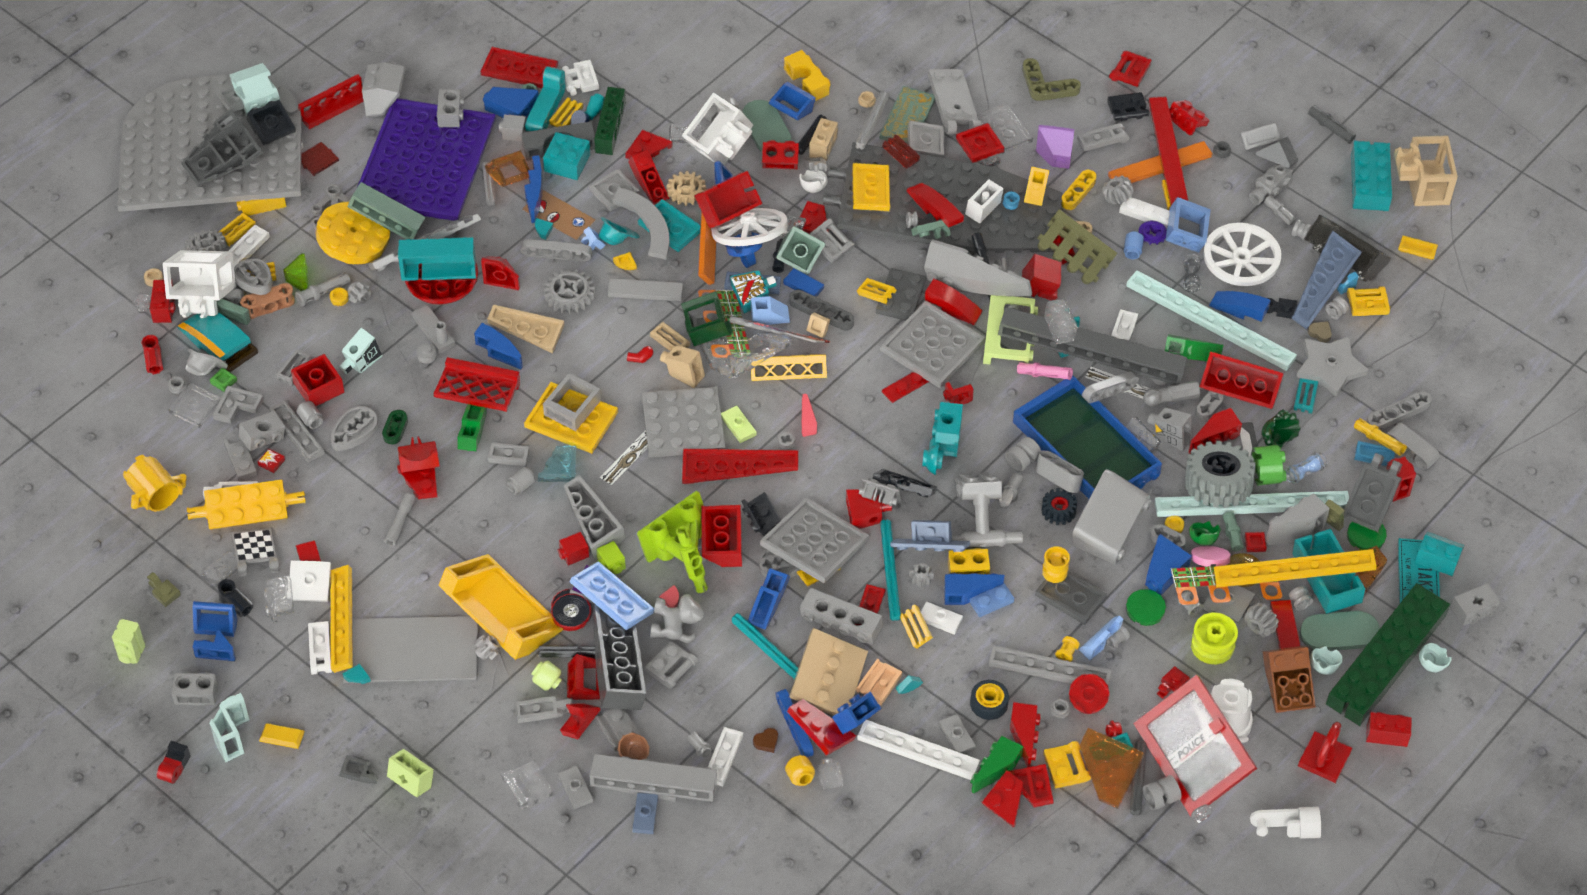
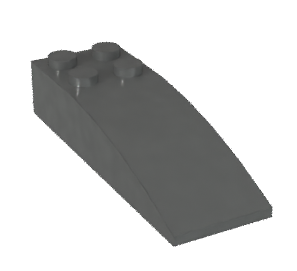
M593 603L594 647L601 708L641 710L646 697V687L636 624L625 630Z

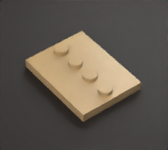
M813 628L810 632L789 698L798 702L804 699L820 711L834 716L838 713L837 708L845 703L849 705L850 702L848 700L854 697L868 651Z

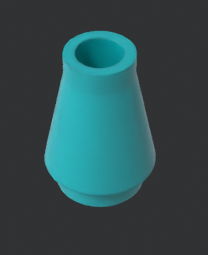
M598 93L590 97L585 112L588 114L589 120H593L602 110L605 97Z

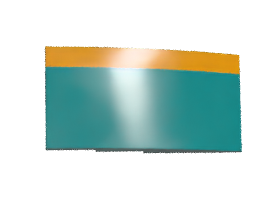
M219 312L215 316H207L205 318H200L201 314H195L177 326L200 350L203 349L207 354L213 355L222 361L251 343L250 338L240 328Z

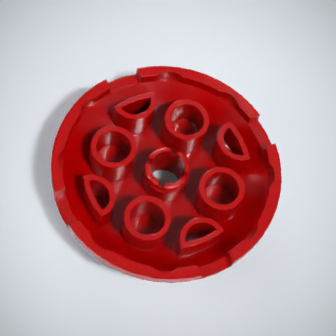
M421 263L419 264L418 280L405 281V284L411 294L423 302L437 305L449 304L464 298L472 291L478 279V266L476 263V278L422 280Z

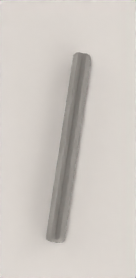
M884 90L880 92L856 141L855 146L857 149L860 148L862 150L865 148L889 99V92Z

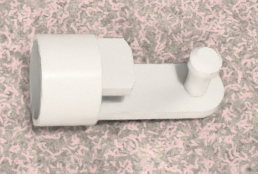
M1319 807L1258 810L1250 815V822L1257 827L1256 832L1259 836L1268 834L1267 827L1287 826V835L1289 837H1299L1300 839L1321 837Z

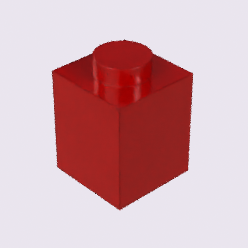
M581 532L559 540L560 548L557 549L561 560L564 559L568 566L589 558V546Z

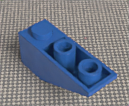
M995 573L945 574L944 605L970 603V598L1004 584V575Z

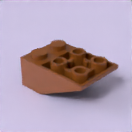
M1298 646L1263 651L1265 673L1275 712L1316 708L1308 647Z

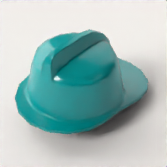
M601 217L604 222L598 236L606 243L618 245L628 236L640 238V235L635 231Z

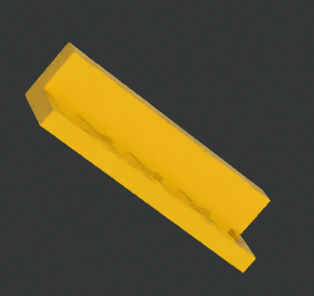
M825 354L750 358L751 381L827 378ZM804 363H811L808 367L804 365ZM814 363H822L823 374H814L809 368ZM782 364L787 370L783 375L777 376L772 369L776 365ZM795 364H801L806 368L801 375L794 374L790 369ZM763 365L768 370L764 376L755 377V366Z

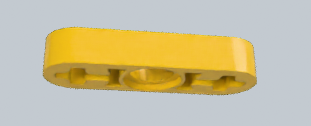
M1084 170L1062 195L1061 206L1064 209L1073 210L1079 205L1095 185L1096 173L1092 170ZM1079 187L1084 191L1076 192L1074 189Z

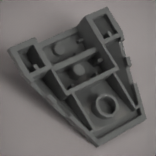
M231 109L213 123L214 127L208 134H204L202 137L204 140L198 147L195 146L181 163L197 186H201L241 168L264 153Z

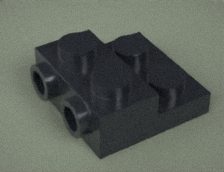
M280 100L270 101L265 106L253 108L247 113V121L254 133H257L263 145L296 132V128Z

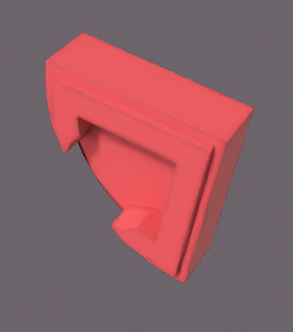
M673 585L661 594L659 598L665 600L668 608H675L678 606L679 592L676 586Z

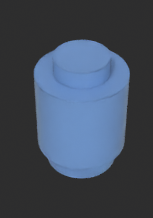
M1132 231L1125 236L1124 253L1128 259H1138L1142 254L1144 237L1139 232Z

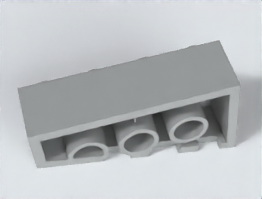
M580 475L563 485L594 561L597 559V548L612 541L618 545L626 540L622 525Z

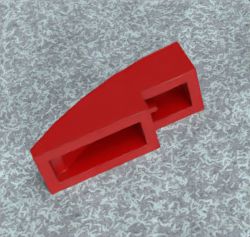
M933 279L925 291V301L940 306L943 312L964 322L975 325L983 310L969 298L939 280Z

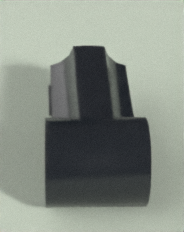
M224 579L219 582V600L224 604H234L236 613L240 617L247 616L254 607L253 603L236 588L234 581Z

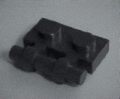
M1142 92L1108 96L1107 102L1114 121H1127L1130 118L1142 119L1145 116H1149V110L1146 109Z

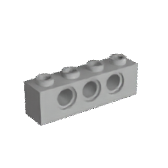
M813 588L809 589L800 605L801 617L809 622L814 621L821 624L824 628L839 631L844 636L849 635L857 638L862 643L867 642L873 645L883 627L882 615Z

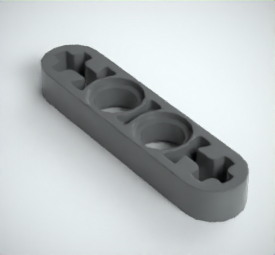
M794 290L789 295V303L795 309L808 315L817 313L830 319V325L844 331L850 330L854 326V316L850 312L802 290ZM816 304L819 307L816 309H811L809 305ZM831 311L834 315L826 316L825 313Z

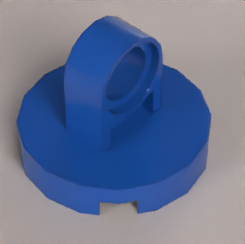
M751 232L752 235H749L747 237L756 236L759 234ZM763 243L748 246L726 245V250L729 255L740 257L743 265L749 268L756 264L754 253L762 247Z

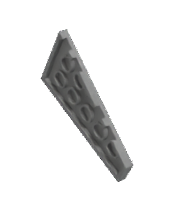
M478 213L461 216L459 220L451 221L417 239L450 238L456 235L455 232L470 228L472 224L480 221L481 218ZM398 248L368 263L370 270L377 269L379 272L387 268V264L399 262Z

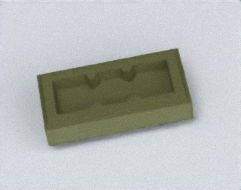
M1328 499L1325 504L1330 510L1326 523L1340 532L1344 527V509Z

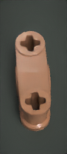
M282 283L272 287L271 291L265 295H245L241 298L240 303L242 307L248 309L250 319H254L258 316L291 307L295 302V298L292 295V286L288 283Z

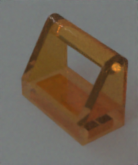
M521 150L493 159L484 166L487 173L501 187L529 178L528 170L530 169ZM513 164L521 172L520 174L504 178L500 168Z

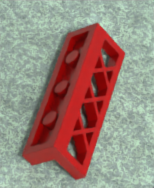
M357 74L298 104L302 122L309 130L364 102L361 76ZM356 82L357 85L350 88V86ZM341 90L338 95L334 96L337 91ZM311 105L309 110L304 112V108Z

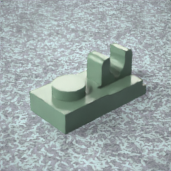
M942 220L919 225L911 229L912 235H919L920 238L929 236L930 232L933 231L935 238L940 239L941 230L945 233V237L951 235L950 229Z

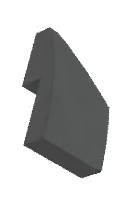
M346 755L339 776L359 782L377 784L378 777L372 771L369 760L363 761Z

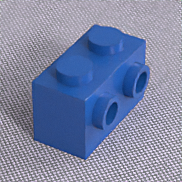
M870 691L861 697L857 694L849 699L850 704L845 703L837 708L838 713L832 718L842 734L862 724L878 712L881 707Z

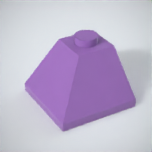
M1039 125L1036 152L1052 167L1069 169L1074 129Z

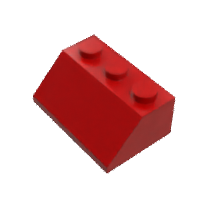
M741 505L701 506L702 557L721 567H742Z

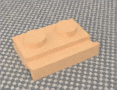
M876 659L857 686L856 692L865 695L871 691L878 704L882 705L902 677V671L887 663L883 664L879 659Z

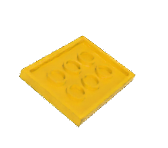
M550 382L525 420L524 427L593 454L618 414V408L600 401L580 427L574 431L544 415L543 403L558 386V384ZM569 389L557 404L576 412L588 396Z

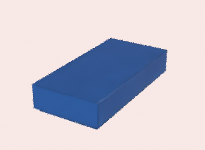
M794 268L783 280L784 285L794 290H802L815 297L824 289V284Z

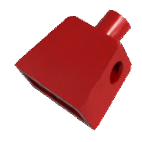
M857 489L846 490V505L850 524L858 529L880 524L882 512L892 511V506L878 502L879 494L876 501H873V497L872 499L862 497Z

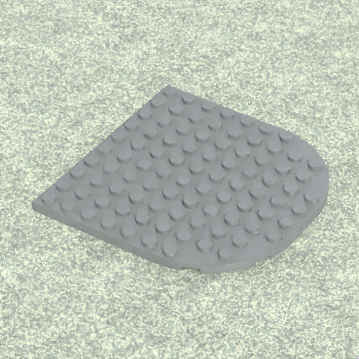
M230 75L184 78L160 86L147 93L132 107L123 124L118 211L301 196L302 119L296 98L287 88L270 80L277 88L280 101L293 122L296 132L265 145L262 144L257 133H254L248 123L245 109L233 112L264 153L241 168L201 186H197L181 163L195 146L198 147L204 140L202 138L204 134H208L214 127L213 123L228 111L218 99L217 92L233 87Z

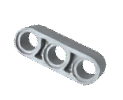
M1403 423L1397 424L1387 433L1407 446L1406 451L1402 455L1421 470H1427L1440 459V454L1436 448Z
M1039 452L1035 471L1064 490L1078 493L1081 488L1084 472L1052 452Z

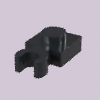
M1267 298L1270 299L1267 313L1277 312L1276 317L1292 319L1298 301L1279 298L1277 302L1272 298Z

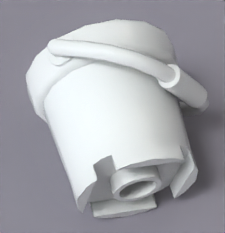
M1224 679L1220 684L1213 687L1211 696L1241 743L1248 742L1247 735L1250 733L1253 725L1250 689L1247 690L1244 687V683L1239 680ZM1198 698L1194 701V709L1199 715L1200 726L1204 730L1213 719L1204 705L1202 710H1200L1199 703L1202 701ZM1221 732L1215 735L1216 738L1213 741L1228 744Z

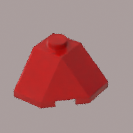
M494 256L482 257L481 266L484 284L519 291V276L507 259Z

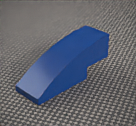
M1217 291L1209 307L1243 320L1245 316L1262 322L1269 309L1270 299L1244 292Z
M481 323L474 333L476 345L487 349L488 357L521 370L523 368L522 356L517 348L503 334Z
M769 568L748 619V622L753 626L764 630L767 629L790 579L789 575Z

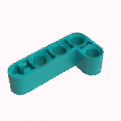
M548 66L545 68L543 88L526 120L525 131H537L548 128L550 119L555 114L565 93L566 81L564 70Z

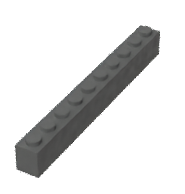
M1005 307L998 335L1124 371H1132L1135 374L1174 385L1180 384L1187 357L1179 354L1169 353L1161 349H1155L1009 307Z

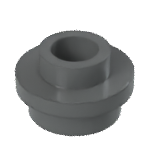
M1224 141L1218 142L1213 148L1214 155L1219 158L1228 157L1231 154L1230 145Z

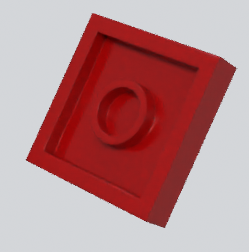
M988 123L956 134V140L972 163L1004 152L1003 144Z

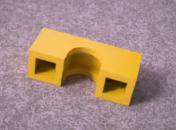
M800 50L784 57V70L792 80L805 78L802 80V90L816 97L815 101L829 95L830 81L827 77H824L820 68L814 65L809 55Z

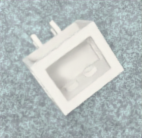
M713 93L682 137L696 151L712 162L720 161L725 165L728 159L732 161L751 135L753 124L739 109ZM714 103L721 111L700 140L697 141L691 133Z
M180 250L163 262L166 299L179 300L178 306L180 315L183 318H187L191 314H201L200 318L217 315V300L222 299L236 288L233 252ZM170 267H179L180 281L172 287Z

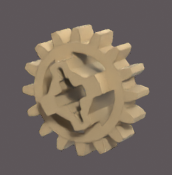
M680 171L679 176L673 175V179H669L667 184L668 197H672L673 202L677 200L678 205L682 202L685 206L688 203L694 205V201H696L694 195L706 190L705 180H701V175L696 176L695 172L689 174L686 171L685 174H682Z

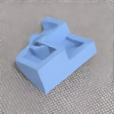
M1121 616L1112 618L1079 651L1089 660H1092L1104 650L1107 639L1121 628L1123 618Z

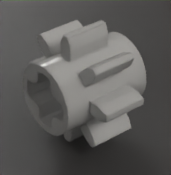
M360 281L352 283L348 289L349 300L355 304L366 303L371 297L370 286L364 281L362 283Z
M924 562L917 565L913 564V570L909 571V577H912V584L915 583L919 587L929 586L930 579H934V572H931L932 566H928Z
M482 635L476 641L475 652L481 659L486 660L489 657L493 660L498 655L500 644L495 637L489 635L486 638Z

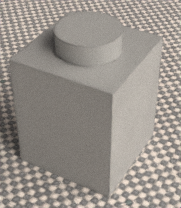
M504 114L503 121L499 123V132H502L503 140L522 141L521 133L526 132L525 116Z

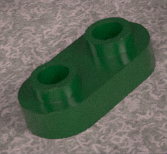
M394 410L389 414L382 431L383 440L387 444H396L402 439L408 424V417L405 411Z

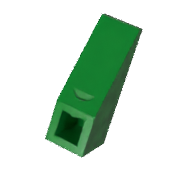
M1170 334L1167 336L1165 345L1166 352L1199 361H1208L1210 352L1222 355L1223 344Z
M1002 735L998 742L994 741L990 748V755L983 758L980 764V771L978 773L975 772L971 778V792L976 793L999 780L1006 771L1014 770L1022 757L1023 746Z

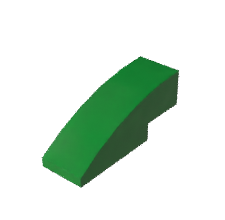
M467 404L461 420L462 426L457 437L459 450L477 451L487 408Z

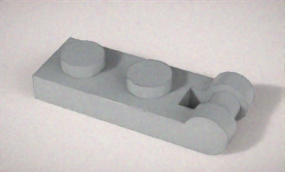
M1121 123L1077 135V140L1084 152L1118 142L1126 143L1130 139Z

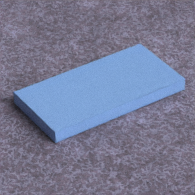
M599 561L571 577L570 583L625 630L654 612L655 608Z

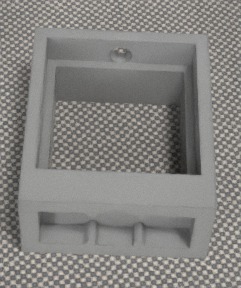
M568 373L543 403L544 415L576 431L601 401V390L597 385L590 384L581 377ZM570 387L588 396L576 412L557 404Z

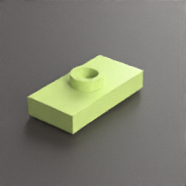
M738 406L721 413L722 420L739 443L756 436V430Z

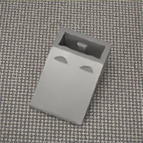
M1314 493L1309 497L1302 498L1294 507L1290 506L1279 517L1275 516L1269 522L1266 546L1294 543L1295 539L1312 535L1314 538L1315 533L1324 531L1330 508Z

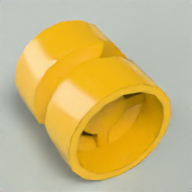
M1054 546L1049 548L1044 554L1042 574L1047 581L1059 583L1064 581L1068 575L1070 555L1062 547Z

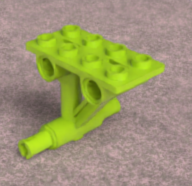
M695 491L638 531L637 535L647 562L650 563L656 558L663 561L671 560L674 557L678 558L684 563L687 575L693 581L696 592L704 593V589L707 591L708 586L704 578L705 569L702 557L698 551V539L702 538L701 506H704L700 492Z

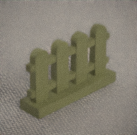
M1060 209L1047 224L1050 227L1044 235L1040 234L1037 238L1040 240L1037 245L1039 250L1046 251L1050 248L1054 251L1052 255L1053 260L1061 262L1065 259L1069 262L1067 265L1068 272L1075 273L1077 270L1083 273L1081 280L1084 284H1090L1092 281L1096 283L1099 279L1097 276L1102 268L1106 269L1118 254ZM1058 234L1064 238L1059 246L1053 243ZM1072 246L1079 249L1074 257L1067 254ZM1087 257L1093 260L1088 269L1082 265Z

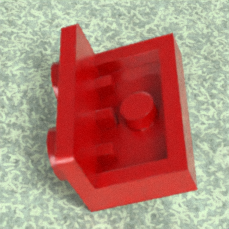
M1187 100L1173 101L1169 108L1172 122L1189 136L1194 134L1197 127L1207 126L1210 121L1202 111L1195 109L1193 104Z

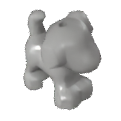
M690 594L683 595L678 607L668 608L664 599L656 598L654 613L663 616L664 628L661 629L659 624L652 623L650 638L666 637L670 640L692 643L695 640V634H684L682 625L683 623L693 625L702 620L704 612L701 605Z

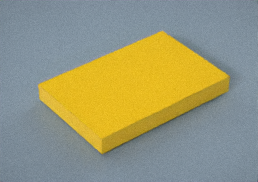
M853 163V209L889 211V165Z

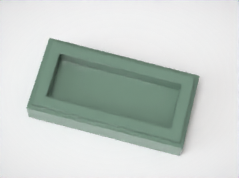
M224 299L217 300V310L221 315L245 325L249 324L251 320L247 308Z

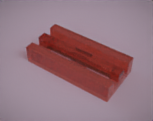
M897 134L893 138H889L888 142H883L882 147L906 169L920 160V155Z

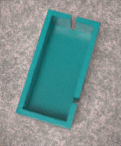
M1354 141L1351 151L1352 209L1389 211L1392 200L1390 143L1374 142L1370 144L1368 141Z
M473 238L399 240L398 260L402 281L418 280L419 264L421 263L422 280L476 278V255Z
M1328 529L1315 533L1314 539L1312 535L1295 539L1292 554L1295 558L1343 553L1344 551L1332 530ZM1356 572L1306 578L1326 614L1363 602L1365 587L1358 575L1355 576Z

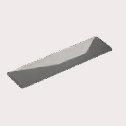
M1252 422L1242 423L1240 437L1243 450L1246 449L1249 452V456H1252V452H1255L1253 447H1258Z

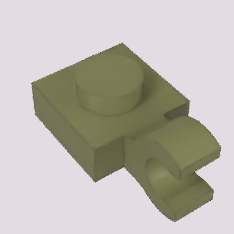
M154 572L147 576V579L150 580L148 584L154 588L152 595L165 607L181 596L180 591L169 580H165L162 583Z

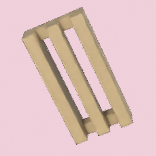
M664 322L650 332V337L669 351L677 345L687 348L690 346V341ZM673 337H674L676 340H678L680 343H682V344L680 345L678 342H676V341L673 339Z

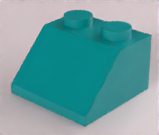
M1427 531L1419 548L1415 563L1453 576L1465 545Z

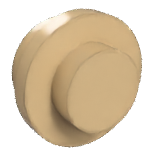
M870 91L862 92L858 98V103L865 108L874 106L876 102L874 94Z

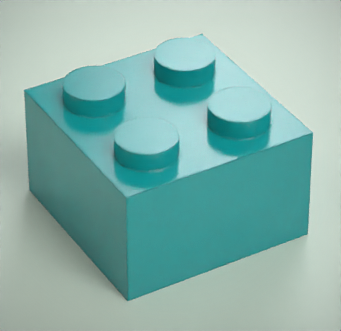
M556 132L543 157L544 172L578 180L590 157V141Z

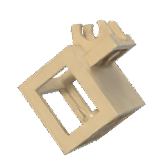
M1412 137L1409 149H1402L1401 147L1395 149L1394 157L1399 180L1409 181L1414 206L1450 205L1458 176L1449 137ZM1419 144H1439L1435 160H1421ZM1446 154L1451 174H1445L1443 163Z

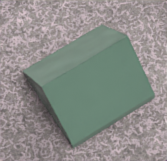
M793 226L783 238L776 258L808 275L826 243Z

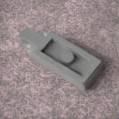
M551 696L515 702L518 723L561 717L563 714L570 713L566 704H573L572 699L561 700V698Z

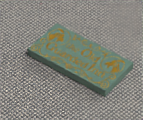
M903 86L880 133L879 139L908 147L907 124L909 121L926 122L935 103L934 94Z

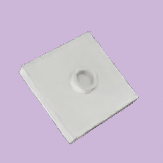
M291 561L288 600L328 602L331 562Z

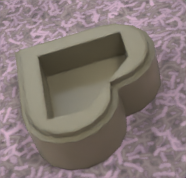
M1328 321L1309 325V336L1317 338L1319 342L1323 343L1330 341L1332 333Z

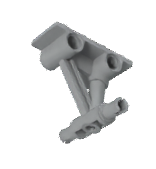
M978 473V477L971 474H959L958 478H954L957 497H961V500H973L976 531H964L961 535H952V540L970 541L969 547H1003L1005 544L1023 543L1022 531L1005 532L1004 530H989L988 504H990V499H997L1002 496L1001 485L1003 484L1000 479L990 473Z

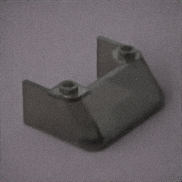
M1322 215L1318 216L1304 240L1313 244L1312 248L1321 253L1331 232L1337 233L1362 252L1351 268L1358 273V278L1365 282L1367 279L1371 281L1392 259Z

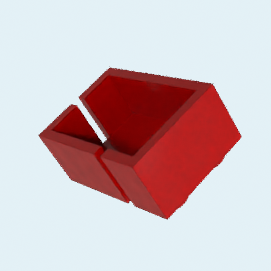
M748 171L738 173L694 195L709 228L719 226L763 204L756 189L744 191V189L754 186Z

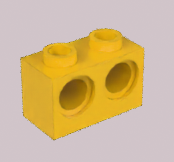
M975 548L964 550L963 552L949 550V574H990L988 549Z

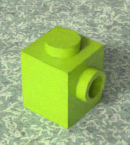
M614 541L596 549L597 560L610 572L619 574L626 569L625 557Z

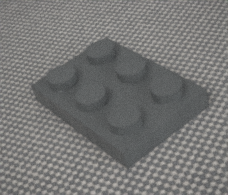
M891 268L885 284L894 286L896 292L891 293L892 297L890 299L887 298L888 302L886 304L878 302L876 314L906 321L916 311L926 282V276Z
M1068 571L1066 579L1062 582L1052 583L1045 579L1035 591V596L1085 625L1104 602L1107 593Z

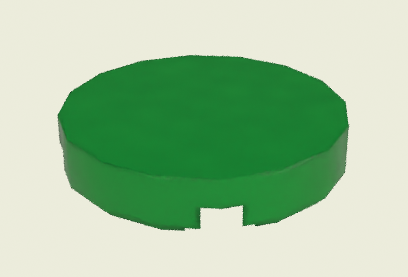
M1354 522L1350 523L1347 530L1348 541L1354 548L1355 546L1359 548L1360 551L1379 550L1387 537L1383 524L1379 532Z
M1148 589L1133 592L1128 597L1126 603V612L1129 618L1143 626L1159 623L1166 610L1165 601L1162 596Z

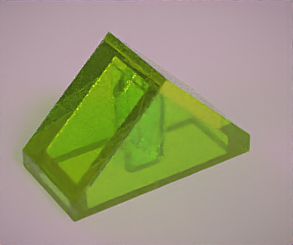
M302 253L283 269L285 281L300 291L308 289L307 263L305 253Z

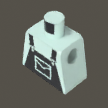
M361 328L343 348L342 353L346 360L339 368L345 374H348L353 368L357 372L362 373L382 357L375 338Z

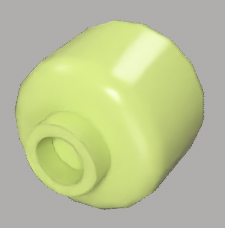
M540 661L531 673L533 675L532 681L545 691H548L551 687L556 689L562 681L559 678L561 670L550 661H545L544 663Z

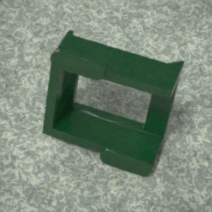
M716 291L681 303L685 316L686 330L694 347L733 334L731 323L725 319L723 307ZM714 303L718 319L693 327L689 311Z

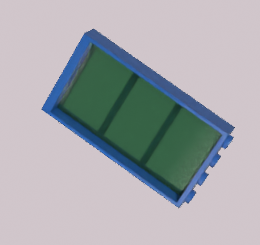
M1072 376L1071 380L1065 379L1014 411L1013 423L1027 437L1033 439L1041 451L1052 452L1084 472L1080 491L1088 499H1090L1106 469L1121 476L1139 489H1142L1149 481L1156 480L1161 474L1162 463L1100 401L1088 403L1082 397V393L1086 388L1074 376Z

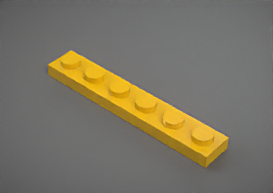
M349 565L331 570V670L334 673L352 668V568Z

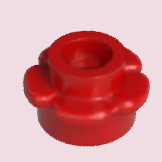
M1111 720L1109 725H1106L1105 732L1107 737L1113 738L1122 734L1120 722Z

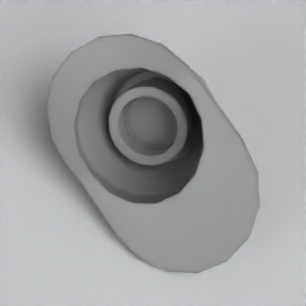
M192 349L187 350L190 355L185 369L196 376H206L215 367H228L224 361L217 357L199 353Z

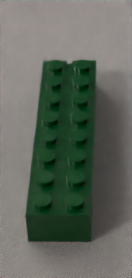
M1416 583L1329 692L1326 705L1342 714L1347 702L1349 705L1344 717L1360 727L1446 617L1450 603Z

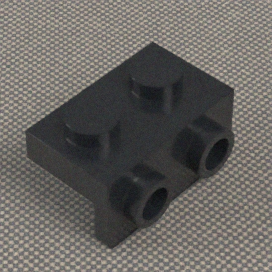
M765 492L749 503L745 499L741 501L744 506L742 510L746 517L752 520L750 525L756 533L760 532L765 536L781 521L780 516Z

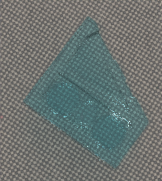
M556 446L552 456L545 463L544 470L538 474V482H565L576 477V446Z

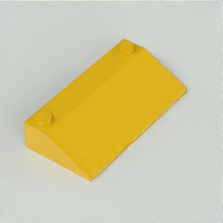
M489 554L445 568L438 586L489 635L495 637L500 646L515 660L530 655L539 646H542L563 631V628L557 627L554 624L551 613Z

